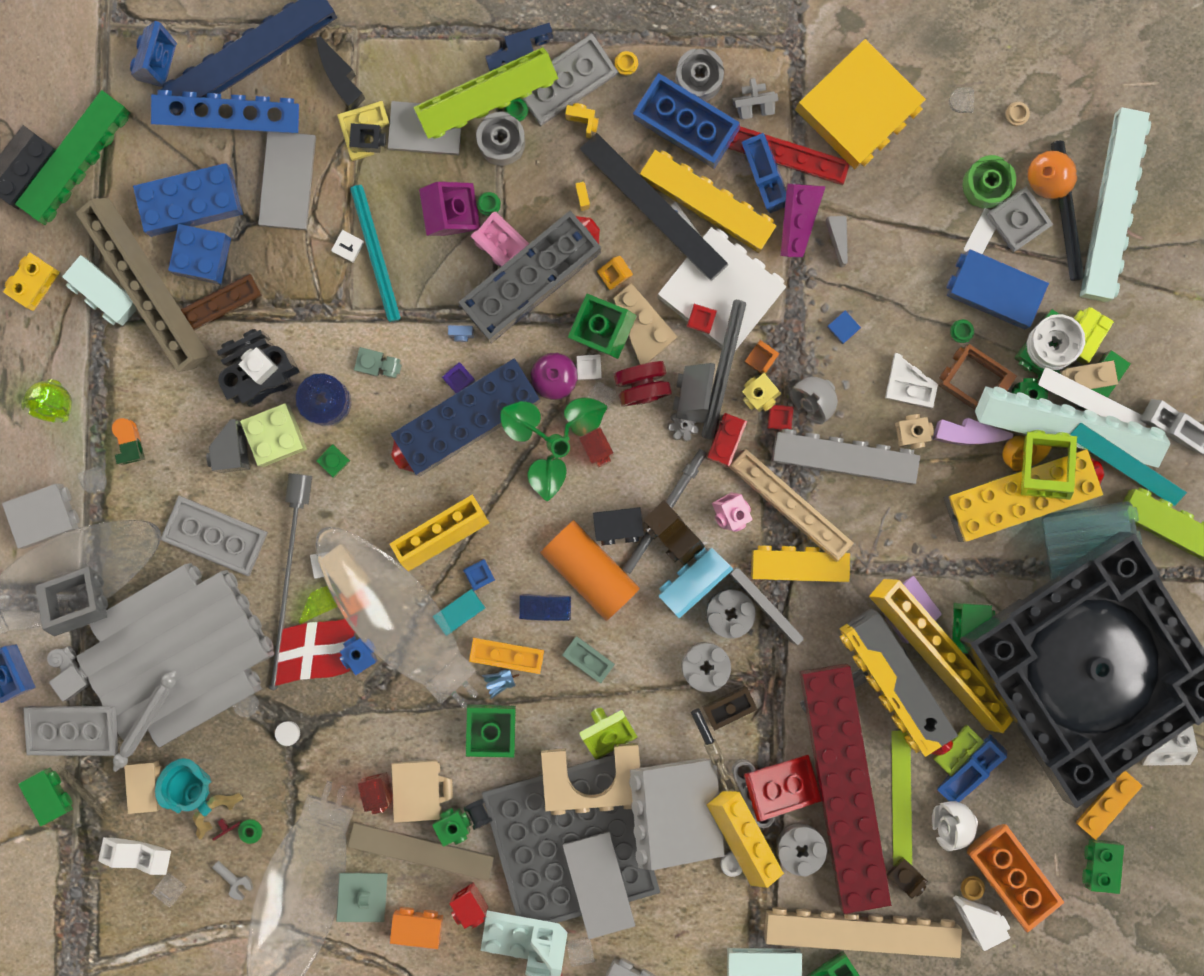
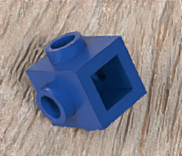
M354 636L343 643L345 648L340 651L342 654L340 660L346 669H352L355 676L378 661L373 653L376 649L369 639L365 640L361 637L357 640ZM355 650L361 653L360 658L356 657Z

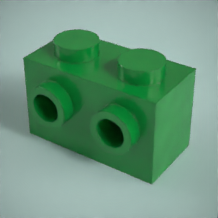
M1089 839V843L1085 846L1084 850L1087 866L1082 873V881L1087 889L1094 892L1120 894L1124 855L1123 844L1116 841Z

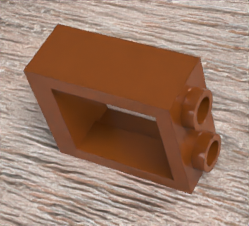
M968 344L964 348L959 347L952 357L955 360L950 368L947 366L939 377L942 380L939 387L976 410L979 402L950 383L967 356L1000 377L995 387L1008 391L1017 375Z

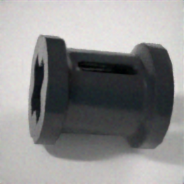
M483 799L477 800L463 808L465 812H468L474 824L472 826L473 830L479 829L493 821L492 817H488L483 806Z

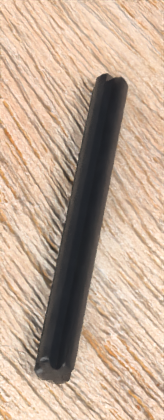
M1062 140L1054 141L1051 143V151H1059L1066 154L1065 142ZM1071 190L1066 196L1059 197L1058 200L1069 277L1071 281H1078L1084 278Z

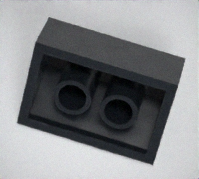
M24 125L0 154V198L17 210L20 208L15 203L56 150Z

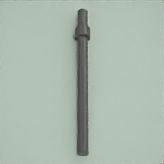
M699 449L691 463H687L684 467L682 477L666 500L671 508L674 507L690 480L694 479L698 474L699 470L697 469L707 455L705 451ZM647 531L623 567V570L631 574L653 539Z

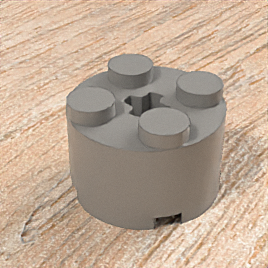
M691 49L678 62L675 83L702 100L708 101L716 96L721 88L724 78L723 62L712 50ZM696 73H697L698 75H700L701 73H703V74H704V77H703V78H701V77L697 78V77H695V75H696Z
M505 112L489 114L477 129V144L481 155L488 163L505 166L521 158L525 148L524 130L521 123L510 114ZM503 135V143H499L498 136Z
M723 590L713 595L707 603L705 610L707 623L716 634L722 637L739 638L746 634L754 624L755 607L750 598L742 592ZM733 607V612L736 614L735 618L726 620L725 610H730Z
M701 642L687 650L682 659L681 669L684 678L694 689L702 692H712L726 684L731 673V663L728 655L722 648L713 643ZM706 660L712 665V668L708 669V673L700 669V666L704 665Z
M808 824L788 825L782 829L776 839L777 857L783 867L794 875L809 876L818 871L825 862L827 855L825 841L818 831ZM798 845L800 847L804 846L806 850L804 853H798L796 847Z

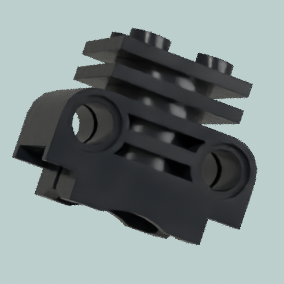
M256 329L244 333V338L236 342L230 340L221 345L222 349L216 351L218 356L223 358L221 359L222 364L227 366L218 377L219 385L226 399H233L235 404L242 402V404H247L249 407L263 402L266 397L273 393L283 392L293 387L294 385L290 377L300 373L291 354L278 346H274L269 342L271 340L269 335ZM256 347L262 350L274 364L277 357H282L281 362L276 365L278 369L261 385L256 383L238 365L242 361V355L249 349L254 350ZM238 377L237 384L233 386V380Z

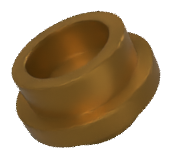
M968 876L961 882L960 890L966 899L978 900L985 892V885L980 878Z

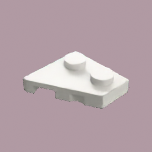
M895 353L885 399L933 408L938 384L922 374V371L908 363L902 358L903 356Z

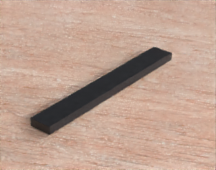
M598 133L580 148V151L710 281L714 280L728 266V262Z

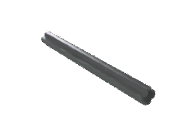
M736 299L732 304L710 396L709 409L701 434L706 439H713L715 437L746 308V302Z

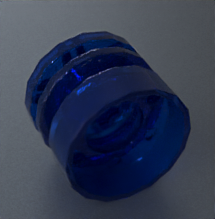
M325 373L313 374L305 378L298 387L296 406L300 414L314 424L323 427L334 426L342 422L351 409V394L347 386L334 376ZM324 394H325V398L327 399V402H326V403H323V402L320 403V401L317 399V397H318L319 395H320V396H324Z

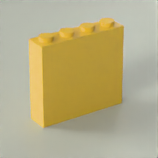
M864 39L798 103L795 110L856 170L860 165L865 167L874 158L872 153L877 148L880 151L884 149L890 142L888 137L892 133L898 135L907 126L905 121L909 117L914 119L923 110L921 105L926 99Z

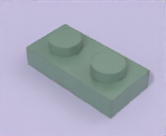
M578 636L573 639L562 654V656L600 684L615 665Z

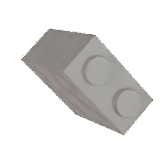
M56 483L2 503L18 549H26L79 529L77 524L80 522L79 516L75 509L72 510L69 502L72 498L67 487Z

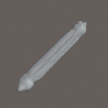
M175 670L163 675L161 678V685L155 688L122 743L120 753L114 756L113 771L116 772L127 765L128 757L133 755L168 697L169 688L175 685Z

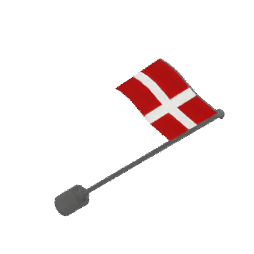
M288 473L285 502H290L289 507H293L294 511L271 685H269V689L272 691L276 690L278 685L302 679L329 678L350 671V668L346 669L341 662L340 657L342 654L340 651L345 648L343 643L355 636L357 614L341 620L307 622L283 629L299 508L304 509V504L309 505L313 476Z

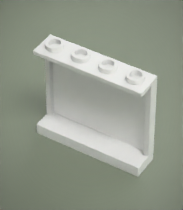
M711 227L703 239L728 262V266L714 280L710 281L686 258L658 293L657 298L687 322L689 321L694 303L717 310L710 334L701 333L721 349L733 301L736 299L745 301L746 308L736 351L786 286L783 284L784 280L776 273L771 275L764 269L766 266L757 258L752 260L747 256V251L738 243L733 245L728 241L726 233L718 228L714 230Z

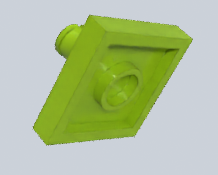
M601 707L591 712V717L595 724L579 732L583 742L595 759L614 751V744H626L638 738L622 710L607 717L604 709Z

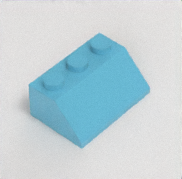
M704 547L694 556L697 561L691 566L688 564L684 565L677 572L679 577L675 581L671 582L668 580L659 588L661 591L658 595L659 598L678 618L683 616L733 570L713 548L707 551Z

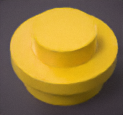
M621 52L615 58V67L621 75H631L638 68V59L632 52Z

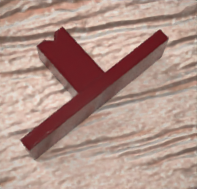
M224 818L217 821L223 832L212 840L215 841L241 825V822L229 828Z

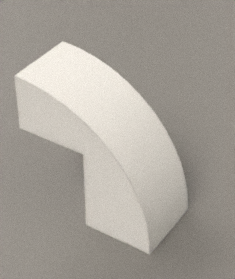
M103 837L98 861L111 868H137L150 875H166L171 851L148 843Z

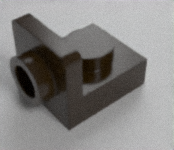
M904 857L887 873V876L911 899L915 896H920L925 891L926 884L928 883L926 878Z

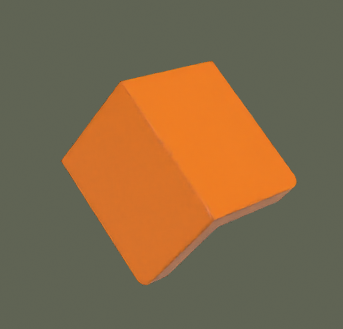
M759 340L744 363L762 375L768 371L780 353Z

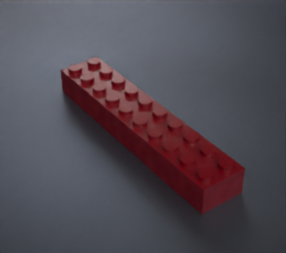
M845 663L799 671L840 909L843 914L892 906L851 666Z

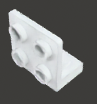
M1190 726L1143 758L1142 765H1191L1198 753L1193 726Z

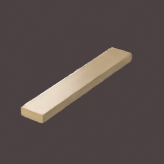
M747 449L729 466L733 472L836 562L853 546L854 543Z

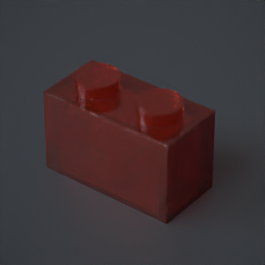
M601 427L579 437V441L592 466L597 464L598 468L611 462L610 457L614 453Z
M387 772L364 777L357 783L364 812L371 811L372 814H378L386 811V808L393 801Z

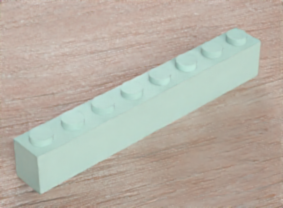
M1121 107L1114 115L1079 297L1109 302L1114 297H1117L1119 293L1120 283H1117L1118 275L1122 273L1124 268L1122 255L1123 251L1127 249L1129 237L1126 234L1133 221L1131 208L1138 196V191L1135 190L1136 182L1140 180L1142 175V167L1139 166L1141 158H1144L1147 145L1144 144L1145 135L1149 134L1151 128V121H1148L1150 113Z
M985 386L975 410L979 423L1023 434L1034 430H1041L1046 432V434H1056L1059 432L1071 434L1079 423H1083L1143 464L1159 468L1171 444L1165 432L1160 428L1152 427L1150 429L1143 427L1137 422L1130 421L1127 423L1113 416H1099L1093 411L1076 410L1067 404L1062 406L1056 405L1047 399L1041 398L1037 400L1030 398L1024 393H1009L1000 387L990 388ZM1077 443L1078 448L1086 449Z

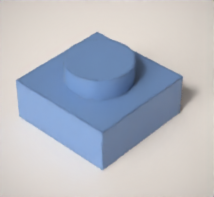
M448 325V336L454 338V342H468V338H474L473 326Z

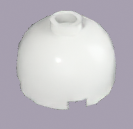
M949 801L939 803L940 805L934 807L932 814L933 830L938 828L940 836L936 838L938 843L946 851L967 847L975 838L978 826L976 816L966 805L960 802Z

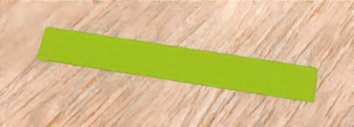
M891 731L893 867L902 857L912 865L911 748L904 739V736L907 735L906 732L902 733V731Z

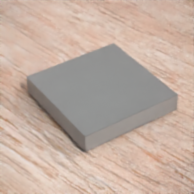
M1027 186L986 214L1013 253L1054 225Z

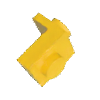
M573 103L572 106L567 105L566 120L588 124L586 138H591L592 132H597L599 118H595V110L586 109L587 106L579 103Z

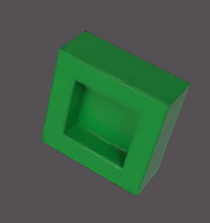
M334 444L316 460L333 478L351 461Z

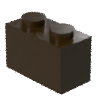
M746 686L702 706L714 731L758 710Z

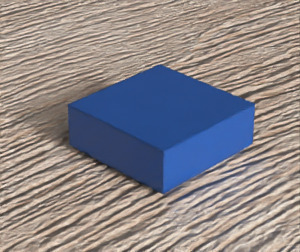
M846 310L827 326L842 344L861 328Z
M485 559L463 569L473 591L495 581Z

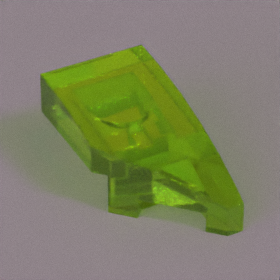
M334 583L309 594L301 617L298 620L299 625L341 606Z

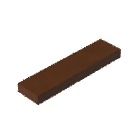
M249 274L184 307L181 311L195 331L261 297L262 294L254 278Z

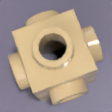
M920 414L908 415L905 421L895 423L899 447L910 445L911 449L923 448L926 442L931 441V436H934L932 422H928V417L921 418Z

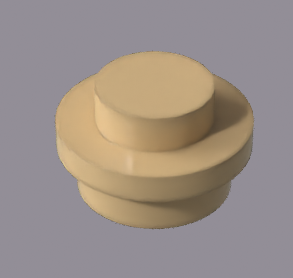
M1014 102L1006 109L1005 116L1011 125L1021 126L1028 121L1030 111L1024 103Z

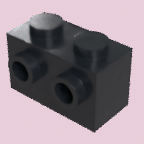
M641 507L593 513L596 542L601 541V546L616 544L615 539L625 538V543L639 542V537L644 536Z

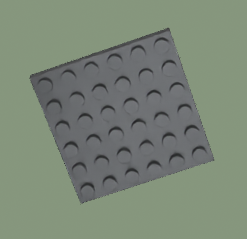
M615 754L567 767L568 777L573 787L581 793L588 795L599 794L607 790L615 778ZM543 774L482 792L488 817L493 819L490 825L516 916L553 923L582 916L563 844L607 831L610 832L629 902L660 893L655 871L638 868L632 809H624L622 805L614 806V810L599 811V807L590 808V812L575 813V809L565 810V814L551 815V811H545Z

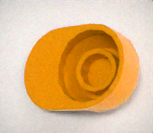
M1023 435L1014 436L1009 439L1002 452L1004 462L1013 471L1022 470L1024 439L1026 437ZM1033 445L1031 466L1041 462L1048 455L1052 446Z

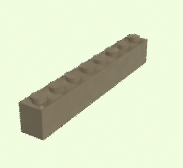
M109 198L90 199L76 212L82 224L176 371L183 372L197 368L210 357L206 348Z

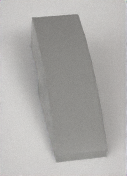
M1151 399L1140 420L1150 427L1160 428L1170 439L1204 456V426L1186 413L1178 412L1164 401Z

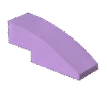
M969 418L964 419L961 426L942 419L937 422L932 439L957 445H983L1011 439L1013 433L979 423Z

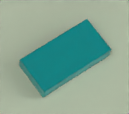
M470 589L435 614L433 618L447 636L486 607L473 589Z

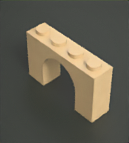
M638 743L614 744L616 767L614 781L607 790L595 795L581 793L571 784L567 771L566 748L542 750L545 811H551V815H561L566 813L565 810L575 809V813L590 812V808L599 807V811L614 810V806L622 805L624 809H632V789L629 780L630 770L640 768Z

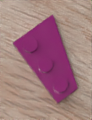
M787 184L780 256H804L826 186Z

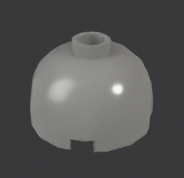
M813 376L807 377L798 382L790 391V397L795 407L799 410L802 406L808 413L805 417L815 424L822 425L831 418L838 404L835 386L829 380Z

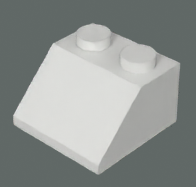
M959 896L952 898L974 942L983 951L1010 938L1007 932L1010 927L1005 917L1001 916L998 911L994 912L989 906Z

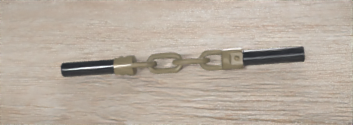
M694 709L691 711V715L705 742L704 747L712 763L718 767L722 775L721 783L725 791H729L725 781H728L730 778L734 787L730 791L738 792L733 776L727 773L724 766L725 760L716 739H713L700 709ZM719 754L720 759H717L716 762L713 756Z

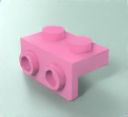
M493 212L479 230L471 235L475 240L476 246L488 252L492 256L493 262L500 267L529 245L497 212Z

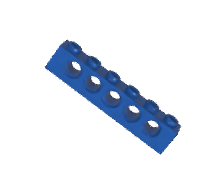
M157 90V95L151 94V124L298 133L299 103H294V98H280V102H270V97L256 96L255 101L246 100V95L232 94L231 99H221V94L207 93V98L197 97V92L182 91V96H172V91ZM179 101L182 103L184 110L181 115H174L170 111L172 102ZM197 103L207 105L208 114L205 117H200L195 113L194 109ZM228 104L232 107L233 114L230 118L221 117L219 114L221 105ZM246 106L256 108L257 117L255 119L248 120L244 117L243 110ZM272 107L280 109L282 113L280 120L271 121L267 115L268 110Z

